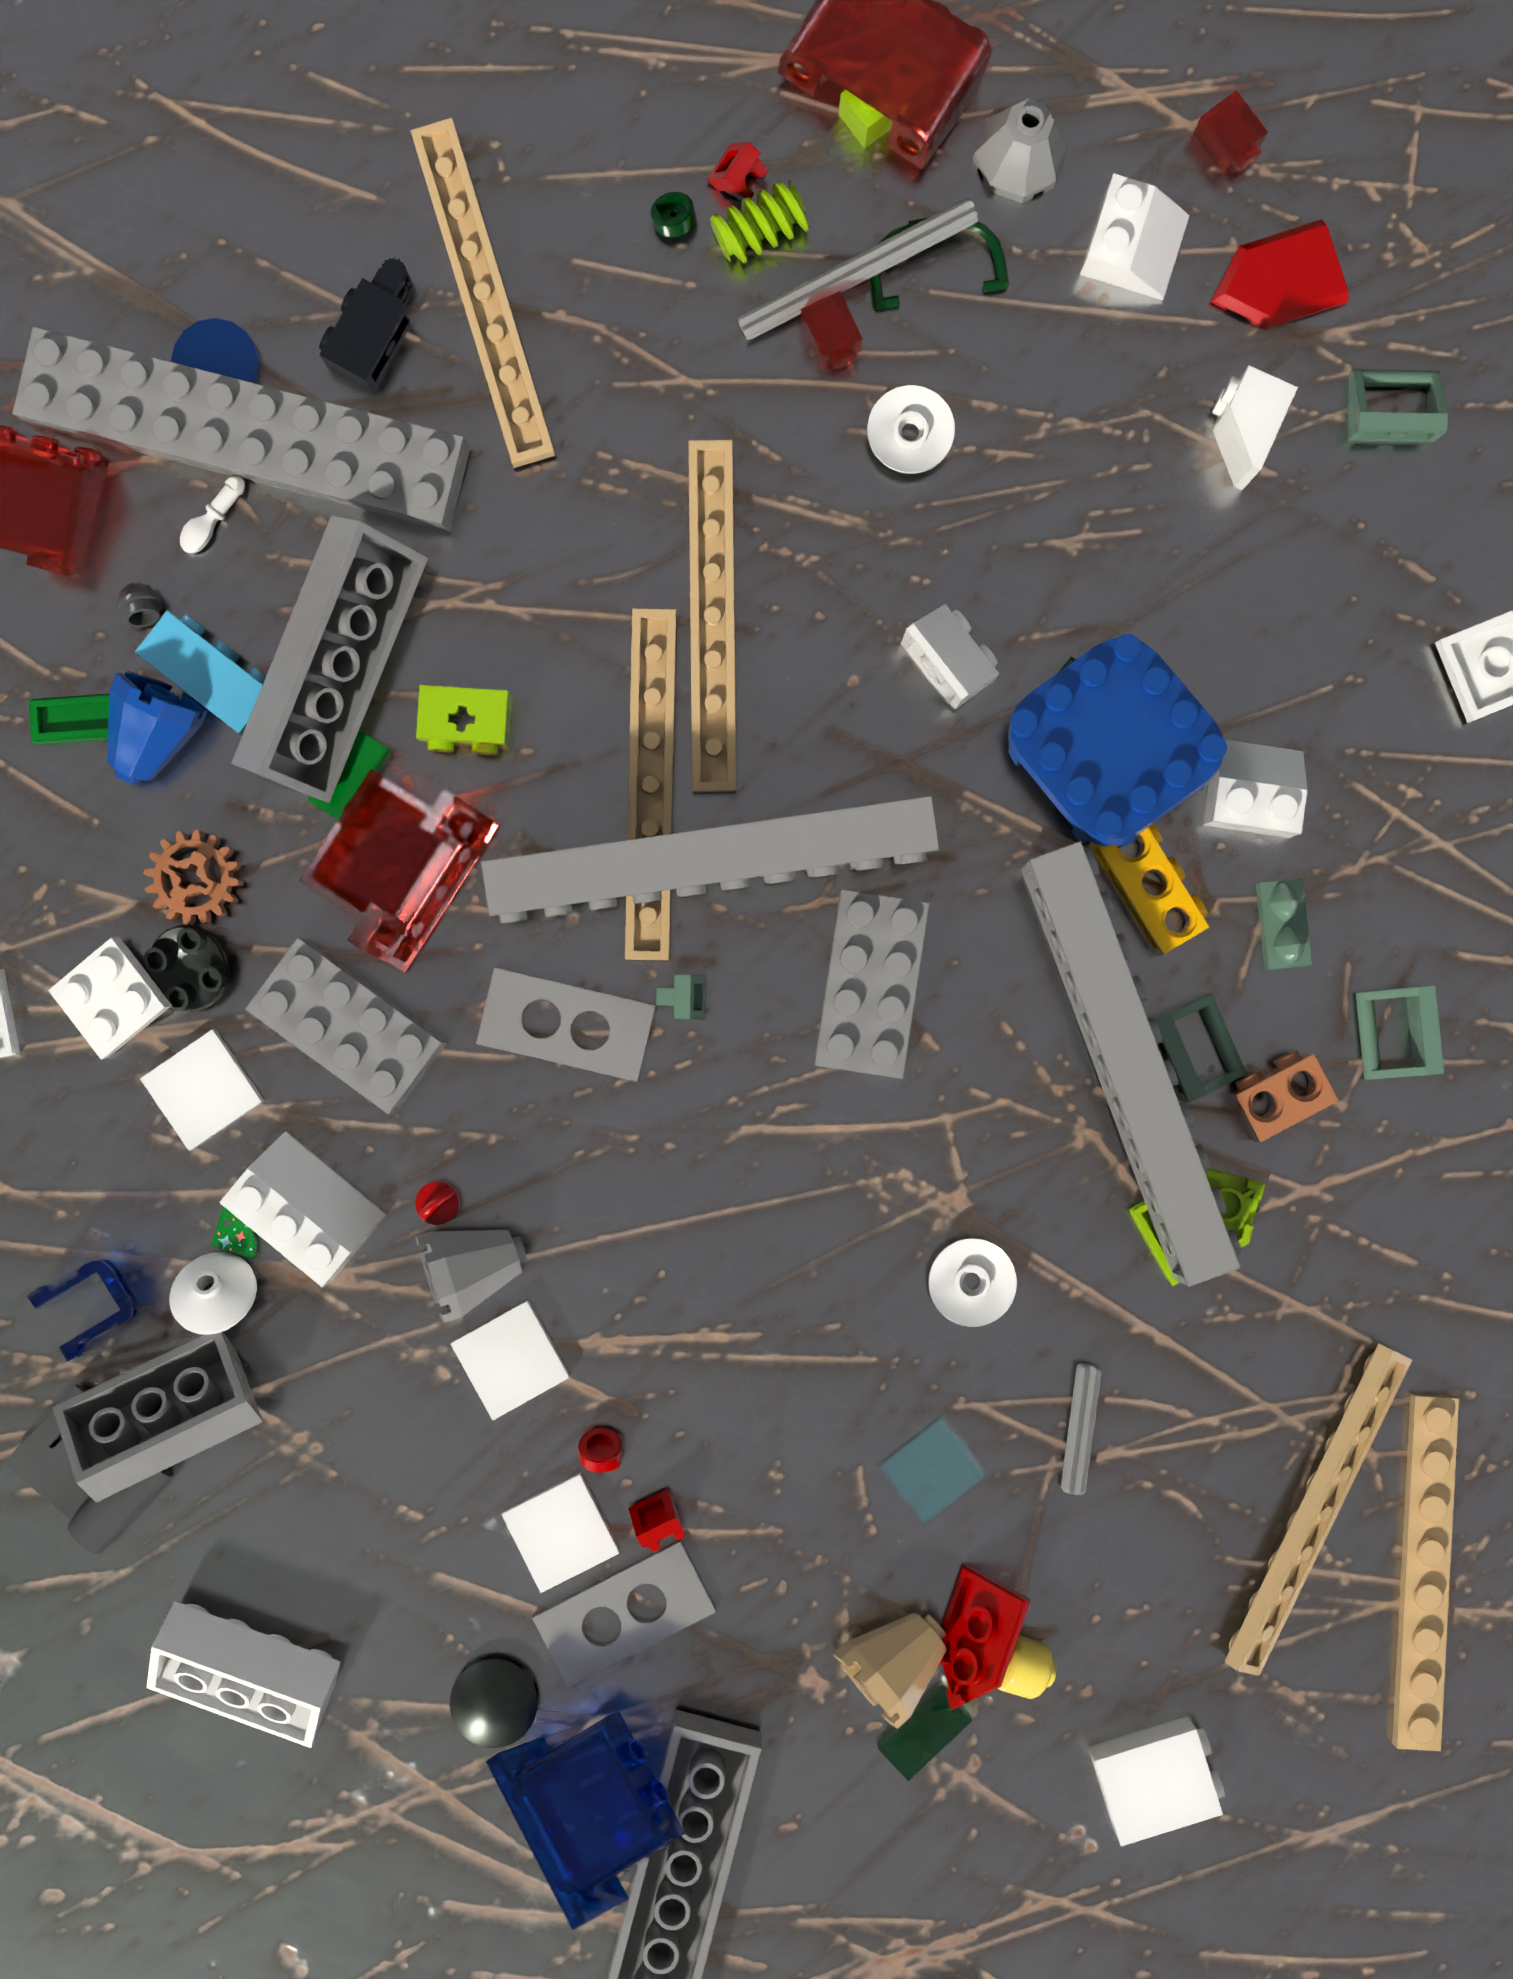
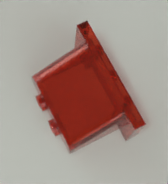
M370 769L352 799L345 805L343 813L333 829L322 841L317 854L299 881L359 921L347 941L357 948L406 972L499 827V824L446 789H443L434 805L430 807Z

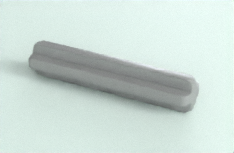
M1080 1363L1076 1367L1061 1480L1063 1492L1074 1495H1083L1086 1492L1102 1372L1101 1368L1094 1364Z

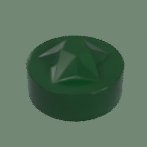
M666 193L656 199L651 207L650 213L654 227L663 236H681L687 233L696 222L693 202L684 193Z

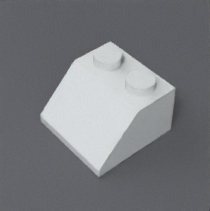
M1113 173L1103 198L1080 275L1163 300L1190 215L1156 186Z
M1249 365L1239 378L1231 377L1226 388H1223L1212 410V413L1218 416L1212 431L1234 487L1243 490L1262 469L1298 387Z
M946 604L906 628L901 645L952 711L955 712L995 681L999 675L995 667L999 663L985 644L978 647L968 634L972 628L962 613L957 609L951 612Z
M1225 740L1227 751L1223 756L1220 768L1209 782L1203 825L1285 838L1301 834L1308 792L1303 751Z

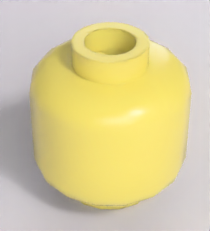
M1019 1635L1003 1683L998 1689L1017 1696L1034 1699L1040 1696L1046 1687H1050L1055 1680L1057 1668L1047 1644Z

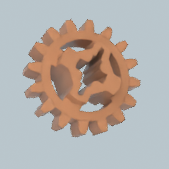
M200 830L193 831L191 840L185 832H176L177 843L175 844L169 840L162 839L160 843L164 852L162 854L150 852L149 854L151 860L156 863L155 869L144 870V875L154 878V884L145 888L146 893L158 894L159 896L153 903V907L159 910L169 907L166 918L176 921L182 914L184 925H194L196 916H198L202 924H211V912L222 917L226 916L227 912L223 906L225 901L237 903L239 900L231 893L232 887L243 886V881L233 878V872L242 868L241 863L229 862L228 860L234 853V849L230 846L218 849L221 838L213 834L205 842L204 832ZM198 849L197 852L193 851L190 858L183 860L175 858L184 851ZM217 863L221 871V882L217 880L214 870ZM180 869L195 871L196 875L208 887L191 884L192 881ZM167 874H169L173 886L171 892H169L167 886ZM205 895L212 897L209 902L201 906L190 907L199 897Z

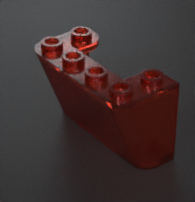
M816 0L780 57L777 73L813 97L818 92L822 74L892 120L893 124L886 146L920 169H923L977 95L991 57V47L986 34L982 30L968 25L950 13L946 6L932 0ZM794 64L801 65L809 76L801 74L794 67ZM902 136L910 138L917 145L918 149L910 147L903 140Z
M0 425V547L30 555L27 556L26 565L65 576L79 573L109 467V462L101 459L102 452L79 446L75 447L74 451L59 447V440L33 435L31 440L17 436V429Z

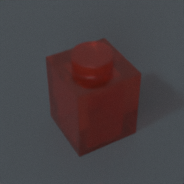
M1236 90L1201 116L1193 135L1225 175L1235 166H1238L1240 170L1246 168L1260 156L1262 151L1259 147L1268 131Z
M841 291L800 309V325L821 370L831 365L834 369H838L850 364L857 358V353L861 352L863 338Z

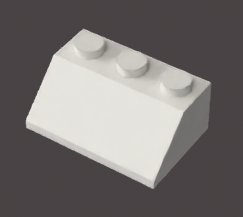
M285 1131L245 1170L219 1202L321 1287L326 1286L335 1279L387 1215L385 1211L288 1131Z

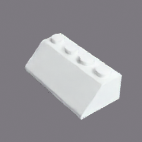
M174 1601L151 1647L147 1689L312 1748L334 1689L341 1662L333 1659L325 1651L318 1649L308 1650L292 1644L281 1635H267L250 1629L246 1623L240 1620H225L209 1614L205 1608L199 1605H184Z

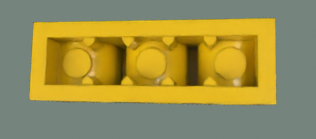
M1152 824L1136 836L1139 843V852L1134 858L1125 856L1117 846H1100L1090 843L1089 847L1156 956L1165 955L1209 928L1204 919L1208 916L1205 905L1196 894L1190 896L1183 885L1182 880L1186 878L1184 871L1173 856L1167 858L1158 843L1162 842L1163 839L1155 824ZM1147 871L1154 872L1161 878L1162 888L1157 895L1148 894L1142 886V878ZM1170 909H1177L1184 916L1185 924L1179 933L1170 931L1166 926L1165 916Z

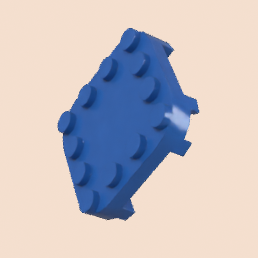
M1124 634L1119 638H1112L1094 646L1029 693L1015 708L1008 729V753L1015 766L1021 763L1072 825L1073 830L1071 834L1083 844L1088 841L1100 846H1117L1118 849L1134 842L1136 836L1198 790L1202 791L1217 773L1223 756L1227 751V744L1215 720L1160 655L1132 634Z

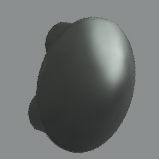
M183 924L165 930L155 940L152 948L148 949L144 955V965L149 971L150 977L172 1006L169 1009L173 1011H199L206 1009L220 999L227 987L229 964L226 953L219 941L211 933L198 926Z
M488 1659L470 1663L457 1678L450 1695V1713L456 1728L470 1742L482 1747L500 1748L515 1743L531 1728L537 1713L538 1699L531 1674L505 1660Z

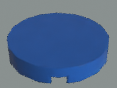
M218 318L197 321L185 329L175 342L171 362L255 384L258 381L261 367L257 347L248 333L232 321Z

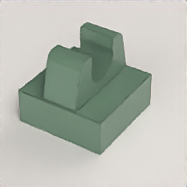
M674 975V988H656V1005L674 1006L673 1019H705L706 976Z

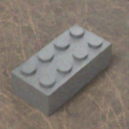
M847 890L840 891L813 1065L903 1079L929 903Z
M303 938L295 940L245 1008L246 1011L388 1115L398 1112L448 1043L310 940Z
M223 1332L205 1334L52 1407L75 1481L96 1503L263 1422L237 1350Z

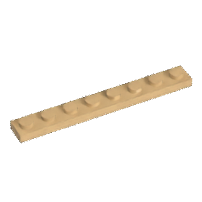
M449 118L412 129L410 132L512 465L516 468L555 456L453 119Z
M688 440L692 792H736L732 440Z
M632 608L627 840L672 834L676 609ZM671 890L661 891L662 900L635 904L633 903L632 895L626 896L625 960L669 961Z
M1378 1344L1375 1352L1367 1358L1363 1369L1364 1375L1356 1391L1348 1397L1345 1403V1414L1337 1430L1330 1435L1326 1442V1453L1317 1471L1307 1481L1306 1494L1300 1507L1289 1518L1287 1533L1279 1550L1273 1553L1268 1562L1267 1575L1260 1589L1252 1595L1249 1601V1612L1241 1628L1234 1633L1230 1640V1651L1224 1662L1235 1670L1260 1676L1408 1371L1412 1359L1382 1344Z
M1410 1393L1392 1744L1397 1749L1441 1751L1459 1398L1452 1395Z

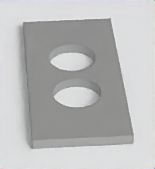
M494 967L476 1044L638 1082L656 1005ZM540 999L548 1000L559 1009L561 1015L560 1026L548 1038H536L530 1035L523 1025L524 1010L533 1001ZM586 1011H595L602 1014L610 1027L608 1040L603 1046L595 1050L581 1048L575 1043L571 1034L573 1021L578 1015Z
M679 1540L539 1612L532 1619L567 1688H570L716 1613V1608L682 1541ZM641 1584L655 1585L665 1595L666 1608L662 1615L655 1620H639L632 1615L628 1608L627 1600L630 1592ZM597 1607H606L613 1610L621 1621L619 1636L607 1644H597L591 1641L583 1630L584 1617L590 1610Z

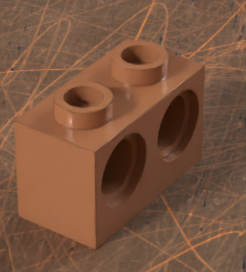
M1298 1050L1291 1051L1273 1061L1276 1066L1275 1069L1263 1075L1257 1070L1235 1081L1237 1089L1227 1093V1096L1251 1140L1262 1142L1339 1101L1315 1054L1303 1053L1300 1055ZM1302 1071L1306 1074L1309 1084L1307 1090L1298 1096L1291 1088V1079L1295 1073ZM1263 1091L1270 1099V1107L1265 1114L1258 1116L1252 1109V1099L1257 1093Z

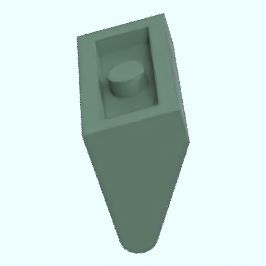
M1350 370L1348 441L1435 442L1448 431V412L1440 371ZM1364 387L1427 388L1426 413L1368 412Z
M1435 985L1355 993L1364 1080L1445 1074ZM1406 997L1413 1066L1381 1069L1374 1000Z
M1212 993L1154 1017L1162 1036V1043L1157 1044L1163 1060L1169 1059L1174 1067L1178 1078V1085L1175 1088L1181 1101L1192 1102L1247 1074ZM1198 1010H1201L1227 1072L1202 1083L1198 1079L1174 1023Z

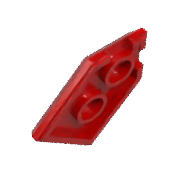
M1321 219L1240 245L1211 303L1224 310L1228 308L1250 320V323L1264 330L1347 304L1349 302L1348 287L1327 224Z
M968 1565L962 1566L941 1626L946 1633L942 1641L947 1650L939 1665H943L949 1686L946 1694L950 1709H956L1001 1687L1031 1602L1027 1596L981 1570Z

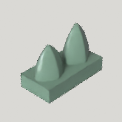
M1303 878L1256 883L1265 970L1312 965Z

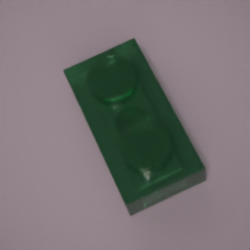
M942 1684L916 1706L908 1720L898 1729L894 1727L877 1743L878 1750L907 1781L913 1778L972 1722L971 1715L962 1706L950 1709L946 1694L947 1689Z

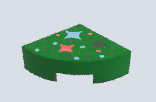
M223 1206L211 1246L250 1259L256 1258L258 1240L255 1232Z

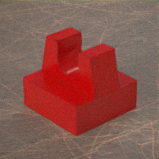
M750 142L733 143L728 146L707 178V181L718 191H725L742 201V199L747 197L751 199L754 195V192L746 186L745 178L747 174H751L756 180L765 179L768 170L758 158L761 153Z
M668 1489L628 1508L635 1536L642 1548L648 1547L652 1552L661 1549L659 1540L672 1534L676 1540L685 1537L675 1501Z

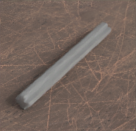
M965 198L740 315L738 323L744 336L751 340L977 223L978 212L971 199Z

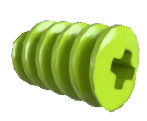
M788 180V188L780 181L774 183L772 187L773 197L765 189L758 191L757 204L749 197L742 199V213L733 205L727 207L726 221L718 213L711 215L712 229L729 262L730 256L734 254L743 264L746 263V248L749 246L759 256L762 255L761 240L766 239L774 248L777 247V232L780 230L789 240L793 239L792 224L797 223L805 232L810 230L805 206L796 187L790 180Z

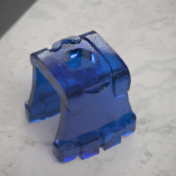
M101 1259L89 1262L81 1266L77 1270V1274L57 1286L47 1284L37 1288L36 1291L27 1296L35 1310L42 1309L99 1275L115 1300L120 1311L59 1347L67 1362L85 1355L86 1352L91 1350V1342L118 1325L130 1322L138 1315L140 1309L139 1301L121 1270L111 1260Z

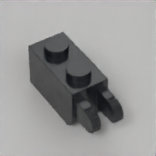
M395 257L393 259L389 258L387 261L384 260V264H381L382 268L378 269L371 282L362 278L356 289L351 288L347 292L341 305L342 315L335 327L330 326L327 328L319 346L321 350L319 355L329 369L371 392L376 388L411 325L408 313L402 303L407 295V290L410 289L411 278L404 263L400 259L396 260Z

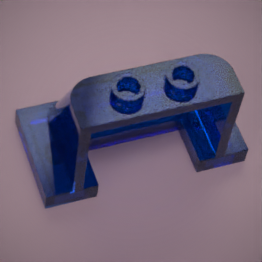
M620 1711L604 1717L552 1750L543 1736L501 1751L486 1761L572 1931L629 1900L619 1878L686 1834L669 1804V1796L665 1787L656 1780L646 1761L647 1756L643 1746L634 1739Z

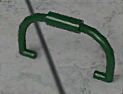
M927 218L908 221V225L892 230L879 243ZM977 221V223L966 229L981 235L990 245L997 273V279L983 281L984 292L1006 289L1009 286L1005 255L1000 241L986 225ZM880 273L870 278L873 304L876 309L900 306L898 295L883 297Z

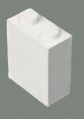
M1189 1716L1088 1747L1111 1823L1121 1846L1223 1815L1218 1800L1225 1797L1223 1785L1217 1770L1209 1771L1205 1756L1212 1754L1209 1740L1204 1728L1196 1729Z

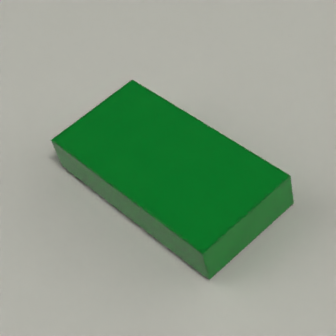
M110 693L28 699L31 743L50 744L108 739Z
M359 730L330 803L311 796L307 801L343 824L348 825L394 752Z

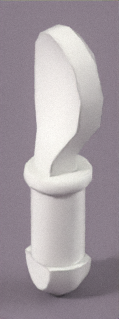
M239 476L228 478L211 504L206 505L207 513L190 519L184 525L180 535V546L185 552L197 553L207 545L218 520L223 521L225 519L224 515L239 495L242 496L244 493L245 481Z

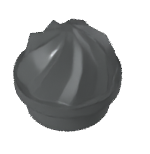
M140 582L130 583L120 591L117 611L124 618V622L128 626L135 628L147 627L160 619L161 598L154 593L150 585H144Z

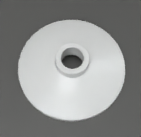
M916 385L897 387L885 393L872 408L867 425L868 441L875 456L888 468L907 474L925 472L938 465L951 449L955 435L953 414L944 399L928 388ZM906 427H912L916 429L918 437L915 440H906L902 435V430Z
M967 1238L951 1243L937 1255L929 1272L928 1285L932 1301L943 1316L958 1325L979 1327L996 1321L1009 1309L1016 1294L1017 1277L1013 1263L1001 1248L987 1240ZM968 1273H975L979 1277V1283L974 1288H966L963 1284V1278Z
M213 1252L202 1255L187 1264L175 1278L169 1297L171 1312L177 1322L190 1332L205 1335L225 1331L240 1322L251 1309L257 1293L256 1276L250 1265L243 1258L235 1254ZM214 1282L210 1289L203 1291L208 1284Z

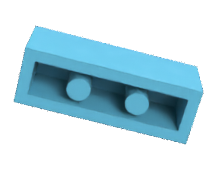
M166 611L135 650V653L237 733L243 735L266 675L254 666L249 673L235 663L240 657L239 654L221 640H218L214 646L201 636L206 629L185 612L179 619L169 611Z

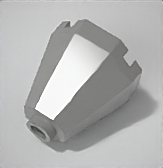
M1028 98L986 119L974 152L973 161L977 170L980 169L984 177L983 182L988 192L1024 203L1032 199L1035 194L1043 190L1045 193L1055 187L1068 146L1047 105Z
M509 1230L431 1231L415 1237L417 1245H427L428 1250L419 1252L435 1304L439 1303L440 1307L446 1306L447 1308L439 1312L444 1323L463 1317L522 1273L520 1263L527 1261L520 1236L512 1238Z

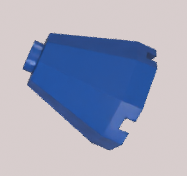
M131 671L125 672L124 675L121 672L116 673L110 687L107 763L115 769L114 775L134 785H139L141 780H153L202 726L208 709L185 692L182 693L181 700H179L180 697L170 691L173 686L163 681Z

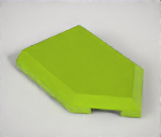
M1210 1168V1170L1205 1171L1210 1187H1217L1224 1200L1226 1212L1221 1214L1227 1231L1232 1229L1235 1232L1242 1248L1250 1242L1254 1227L1252 1226L1259 1200L1261 1201L1265 1183ZM1142 1201L1130 1208L1129 1212L1171 1286H1174L1180 1282L1173 1279L1146 1203Z

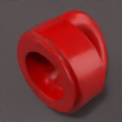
M441 1180L432 1181L423 1186L417 1193L415 1200L416 1211L419 1217L426 1223L433 1225L445 1224L452 1220L459 1212L461 1205L457 1189L449 1182Z
M596 1428L582 1435L578 1444V1457L581 1465L595 1473L617 1470L621 1466L622 1441L619 1435L606 1428Z

